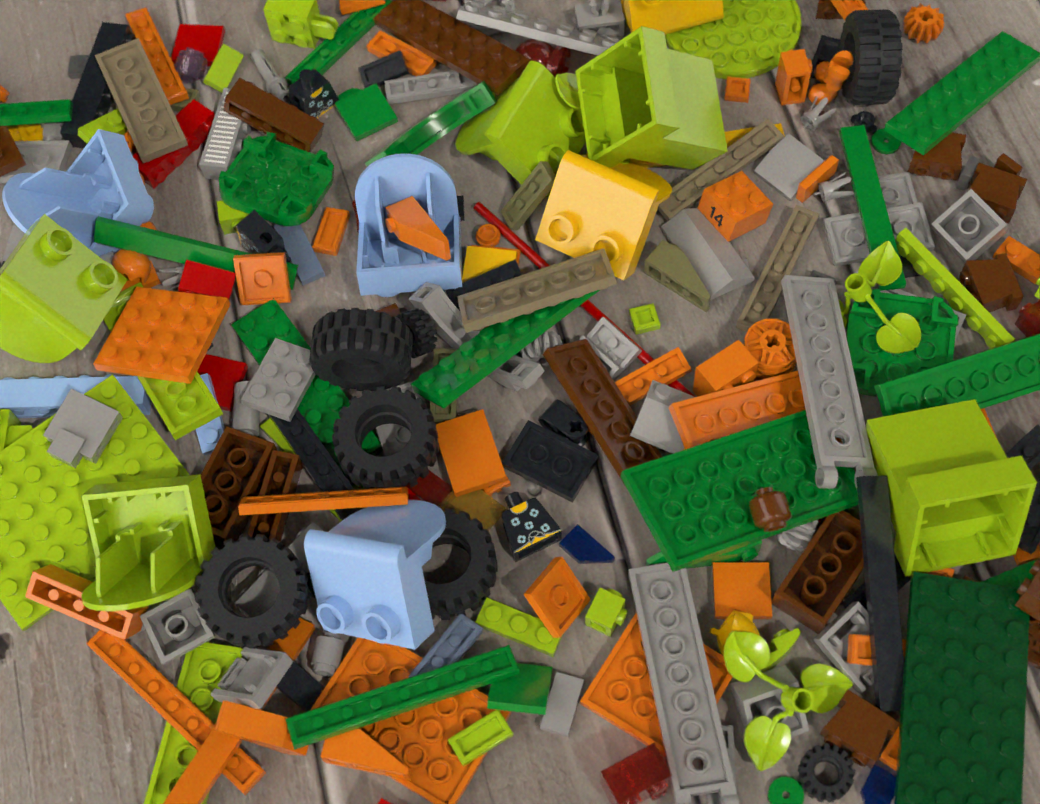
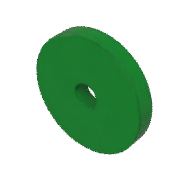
M882 128L873 134L871 145L881 154H892L900 148L901 141Z
M779 777L771 783L768 789V800L770 804H803L804 791L795 779ZM784 792H787L789 794V798H784L782 794Z

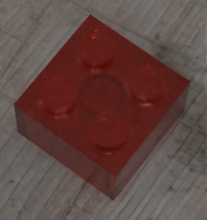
M654 743L600 771V784L611 804H640L648 798L655 801L668 793L666 789L669 788L672 778L669 768Z

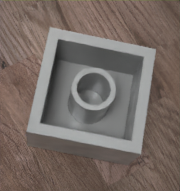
M972 189L965 193L931 224L933 231L964 263L968 260H976L1008 232L1007 224Z

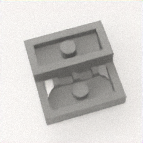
M788 133L754 170V174L791 202L796 197L799 183L825 160Z
M605 317L599 320L587 336L582 335L579 339L588 340L613 381L642 352L636 344Z

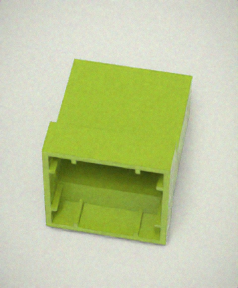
M641 26L576 70L588 159L607 167H614L627 158L694 170L728 152L713 61L667 49L664 32Z
M975 399L867 420L866 431L874 468L878 476H887L891 521L896 530L894 552L905 576H910L913 572L926 573L1016 555L1037 482L1022 456L1007 458Z

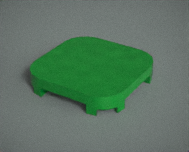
M267 132L266 136L255 138L248 136L243 140V149L227 171L220 172V198L226 205L250 214L255 210L264 220L283 226H298L312 217L332 186L334 165L327 157V152L319 149L317 154H313L276 141V133Z
M872 289V299L889 321L898 313H907L913 316L920 326L921 341L918 347L911 351L896 354L885 352L879 347L876 335L878 330L886 324L881 320L869 302L855 301L848 315L846 338L858 393L877 397L874 386L876 384L953 360L958 315H955L952 308L943 301V298L934 296L931 299L880 292V289Z

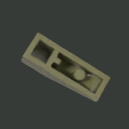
M662 240L645 260L644 273L704 312H707L711 296L685 253L677 245Z

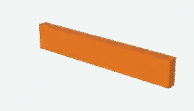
M147 8L125 14L135 39L139 38L169 104L172 105L189 99L183 82Z
M408 487L243 497L238 506L239 516L408 505Z

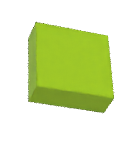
M654 303L629 309L630 319L636 335L661 328Z

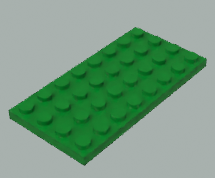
M806 410L622 470L620 475L672 572L859 505L858 492L854 481L855 471L852 467L835 466L838 472V482L834 489L817 487L815 482L817 467ZM766 487H773L774 491L783 492L786 495L791 511V518L786 522L787 526L772 532H764L763 528L755 526L749 507L750 500L757 496L756 491Z

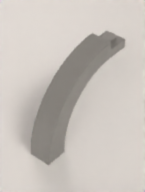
M425 282L409 298L415 308L425 311L424 315L428 314L430 316L429 321H433L435 324L432 328L436 329L438 335L453 349H459L463 343L468 342L480 332V330L465 332L460 311L448 298L440 285ZM514 355L491 372L488 377L518 392L521 387L528 389L534 385L544 373V369L540 363Z

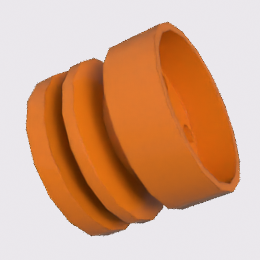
M763 319L757 321L748 329L743 345L759 362L755 381L794 371L796 357L790 326L787 322L779 319Z

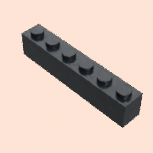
M102 22L72 99L71 121L64 122L60 131L63 139L69 140L72 147L84 149L87 143L78 136V128L107 114L111 103L115 101L95 55L135 40L129 25Z

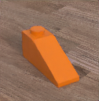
M413 196L385 207L387 214L385 219L386 227L390 233L394 232L400 241L446 261L451 259L449 240Z
M229 701L222 702L215 731L287 755L306 756L309 746L294 750L285 720L288 717Z
M359 728L325 739L320 757L327 764L411 781L412 774L410 770Z

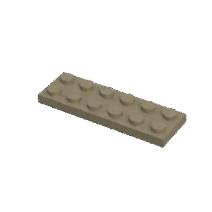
M139 38L95 55L143 163L188 145Z
M605 248L457 296L462 323L465 332L468 333L481 330L492 324L506 322L523 314H530L538 309L555 306L572 298H580L584 294L607 289L609 286L617 284Z

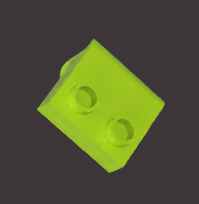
M529 61L521 76L499 96L492 92L497 102L465 121L456 139V149L462 155L480 152L492 160H497L521 185L540 161L548 162L556 175L566 151L570 150L579 154L586 142L581 110L572 108L562 99L556 86L555 77L545 66L536 61Z
M43 214L29 227L0 268V348L18 358L35 363H54L62 360L77 348L81 351L95 334L128 279L116 271L110 263L104 261L77 240L67 229L62 228L46 214Z
M200 474L98 484L81 495L96 558V580L81 595L84 606L97 611L128 610L172 598L195 584L196 576L202 575L203 570L200 566L203 561L209 562L213 557L210 552L215 548Z

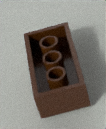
M228 426L223 431L201 473L214 543L225 546L224 541L230 538L234 541L239 539L250 515L239 516V503L243 497L259 496L272 451L277 450L272 442Z
M845 511L827 516L774 594L772 600L774 606L817 634L824 630L864 570L860 520Z

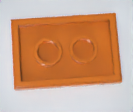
M483 409L435 424L439 437V447L456 497L507 481Z

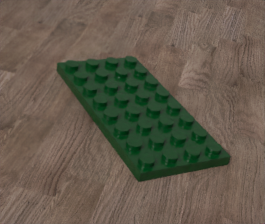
M913 572L911 574L894 804H1022L1030 615L1015 606L1021 596L1016 592L1018 588Z

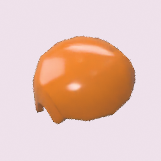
M122 249L112 257V266L119 273L126 274L130 281L141 278V282L145 283L148 280L151 262L147 255Z

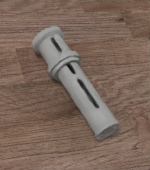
M262 49L254 50L251 53V59L266 81L268 93H272L278 99L290 104L289 90L287 89L285 79L278 76Z

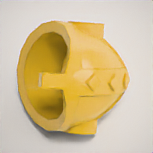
M734 610L719 629H709V633L717 637L719 650L723 656L726 639L732 631L751 632L759 635L753 623V615Z

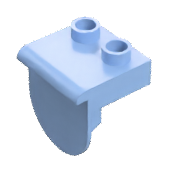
M101 129L97 130L66 172L45 167L37 173H20L11 177L2 191V200L8 215L24 233L43 214H46L62 228L67 229L77 240L98 256L111 251L115 254L121 250V248L94 242L95 223L98 216L141 226L142 223L150 220L154 210L153 199L146 191L139 174L138 163L133 158L124 135Z
M415 154L389 155L370 164L361 173L355 188V202L359 218L356 273L361 296L377 294L381 297H392L403 292H416L425 282L440 285L444 292L448 289L462 287L461 221L456 188L449 173L435 161ZM413 196L449 240L451 259L446 261L400 241L394 232L390 233L386 227L385 219L387 214L385 207Z
M408 500V505L366 507L351 514L328 532L312 529L307 532L304 540V550L318 605L316 611L317 618L323 626V630L414 650L434 632L422 566L431 559L432 544L446 527L445 515L441 508L420 500Z

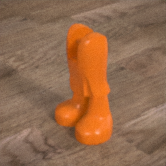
M840 51L833 56L830 62H821L816 66L814 75L821 84L813 85L808 91V97L812 103L816 96L818 98L815 105L825 97L828 98L827 104L834 100L838 90L842 88V83L850 74L848 68L853 64L852 53Z

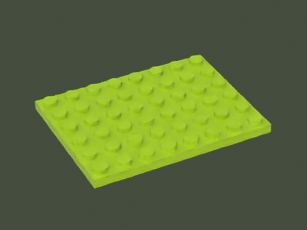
M113 374L84 394L119 411L123 417L96 464L82 457L78 466L74 468L50 456L47 450L52 442L48 441L43 434L55 414L0 451V601L23 631L54 610L25 597L33 571L52 564L93 582L96 579V558L82 494L98 484L190 475Z

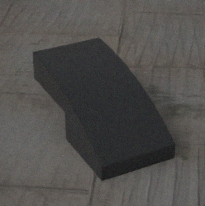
M821 35L812 60L811 78L816 79L814 70L818 64L830 62L833 56L839 52L840 39Z

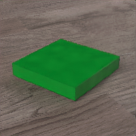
M376 83L334 103L335 108L356 142L398 122L396 114Z
M517 663L520 670L518 675L491 683L487 709L546 715L552 667Z

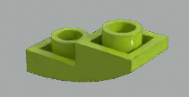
M786 628L773 635L774 639H772L769 646L772 653H770V659L766 667L760 669L762 673L773 669L789 654L801 634L799 628L792 631Z

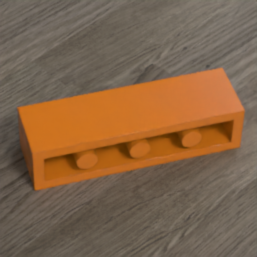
M52 564L32 572L25 595L26 598L123 640L141 631L143 622L140 615L147 612L148 606L120 611L92 610L84 606L81 597L82 592L92 581Z

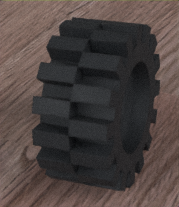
M419 308L395 316L400 319L401 323L404 322L413 335L412 359L433 351L432 349L436 347L435 342H437V337L434 336V334H437V330L432 328L435 325L434 322L429 321L430 316L428 314L424 315L425 311L419 310Z
M825 743L823 746L818 744L813 749H809L801 759L797 771L799 772L798 781L802 783L803 791L807 790L809 792L808 796L810 798L816 797L819 802L828 800V803L833 802L836 799H841L853 785L855 769H852L854 763L852 759L848 760V754L845 751L843 753L839 751L840 747L836 745L829 747V744ZM821 762L832 764L837 770V780L832 784L821 783L815 776L817 764Z

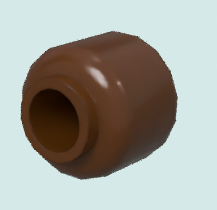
M773 487L757 490V496L749 502L755 526L763 528L764 532H772L786 527V522L791 518L786 495L781 491H774Z

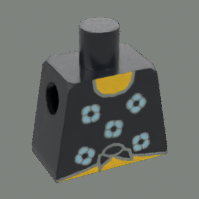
M316 69L302 70L299 74L300 79L289 87L290 104L316 118H319L335 106V102L339 101L330 82Z
M255 210L236 225L240 245L248 253L285 252L284 241L281 235ZM285 253L286 262L290 263L291 257Z
M513 492L505 497L504 500L509 509L504 511L501 517L515 563L562 540V531L559 525L537 498H531L523 502L519 492Z

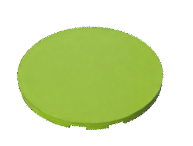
M723 0V19L665 35L669 49L712 60L715 78H752L778 67L780 53L795 49L801 31V13L796 0Z

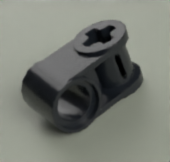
M558 399L538 418L543 428L582 447L588 441V426L583 418Z

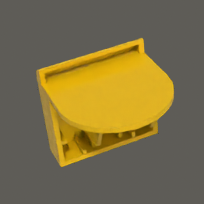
M620 0L623 15L631 33L643 26L662 31L666 35L723 19L724 17L723 0Z
M568 150L560 162L535 240L573 258L605 248L615 277L624 281L634 274L658 206L670 197L672 187L657 173L631 161L629 164L619 163L614 167H607L588 159V154L579 155Z

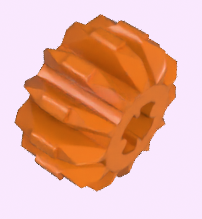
M921 3L917 7L912 6L904 17V33L908 34L909 39L915 38L917 43L924 41L928 44L930 40L936 41L944 28V14L939 13V8H931L930 4L927 7H924Z

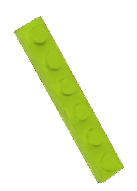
M907 228L898 233L895 242L899 255L908 259L913 265L914 270L930 282L933 290L941 294L953 310L966 314L965 320L968 326L985 339V343L989 348L1015 340Z

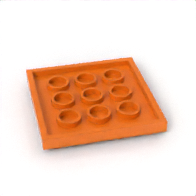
M136 286L93 364L98 371L191 384L230 307V302L228 298Z
M635 613L583 695L580 704L666 757L639 623ZM703 644L714 695L718 704L733 677L726 668L724 656Z

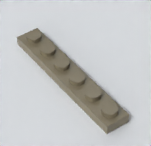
M769 119L765 120L727 148L728 152L707 162L672 188L670 197L660 203L657 210L669 221L681 210L689 209L700 201L705 188L740 172L783 139L784 135Z
M798 205L795 206L737 321L736 328L747 332L757 321L770 318L783 291L781 280L784 275H791L819 218V213Z

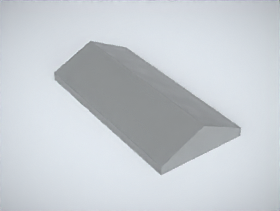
M697 208L683 209L661 226L670 243L677 245L685 253L709 292L710 300L754 281L755 277L731 243L718 232Z

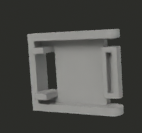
M852 602L813 640L835 667L853 683L852 687L858 693H863L866 688L862 682L867 686H871L874 683L873 668L869 665L847 663L849 634L870 636L868 612L860 602ZM848 619L854 624L840 638L833 635Z
M244 647L241 654L248 659V662L244 658H236L218 683L220 689H214L211 695L219 702L229 701L261 709L293 661L285 652Z

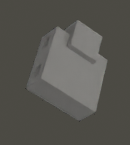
M71 389L43 434L48 441L52 442L47 452L51 457L74 468L78 466L82 457L96 464L123 417L119 411Z

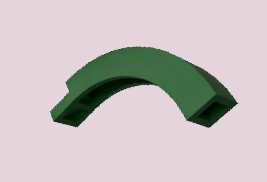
M482 81L414 124L374 154L365 164L368 167L376 160L394 154L418 155L465 121L495 104L497 100L485 81Z

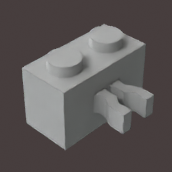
M590 0L589 4L575 5L576 30L590 29L596 31V35L605 37V35L624 36L625 20L621 1L603 0V2L595 3V0Z

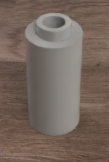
M241 381L234 385L233 429L258 437L260 411L244 406L241 403V398L251 381Z

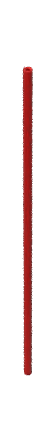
M481 202L475 204L473 209L489 224L494 225L500 234L517 249H521V253L539 269L551 266ZM587 300L580 305L597 322L602 317L607 318L642 350L637 356L642 363L646 365L655 360L592 302ZM678 380L668 384L669 387L696 397ZM827 516L818 519L817 521L820 524H822L827 518Z

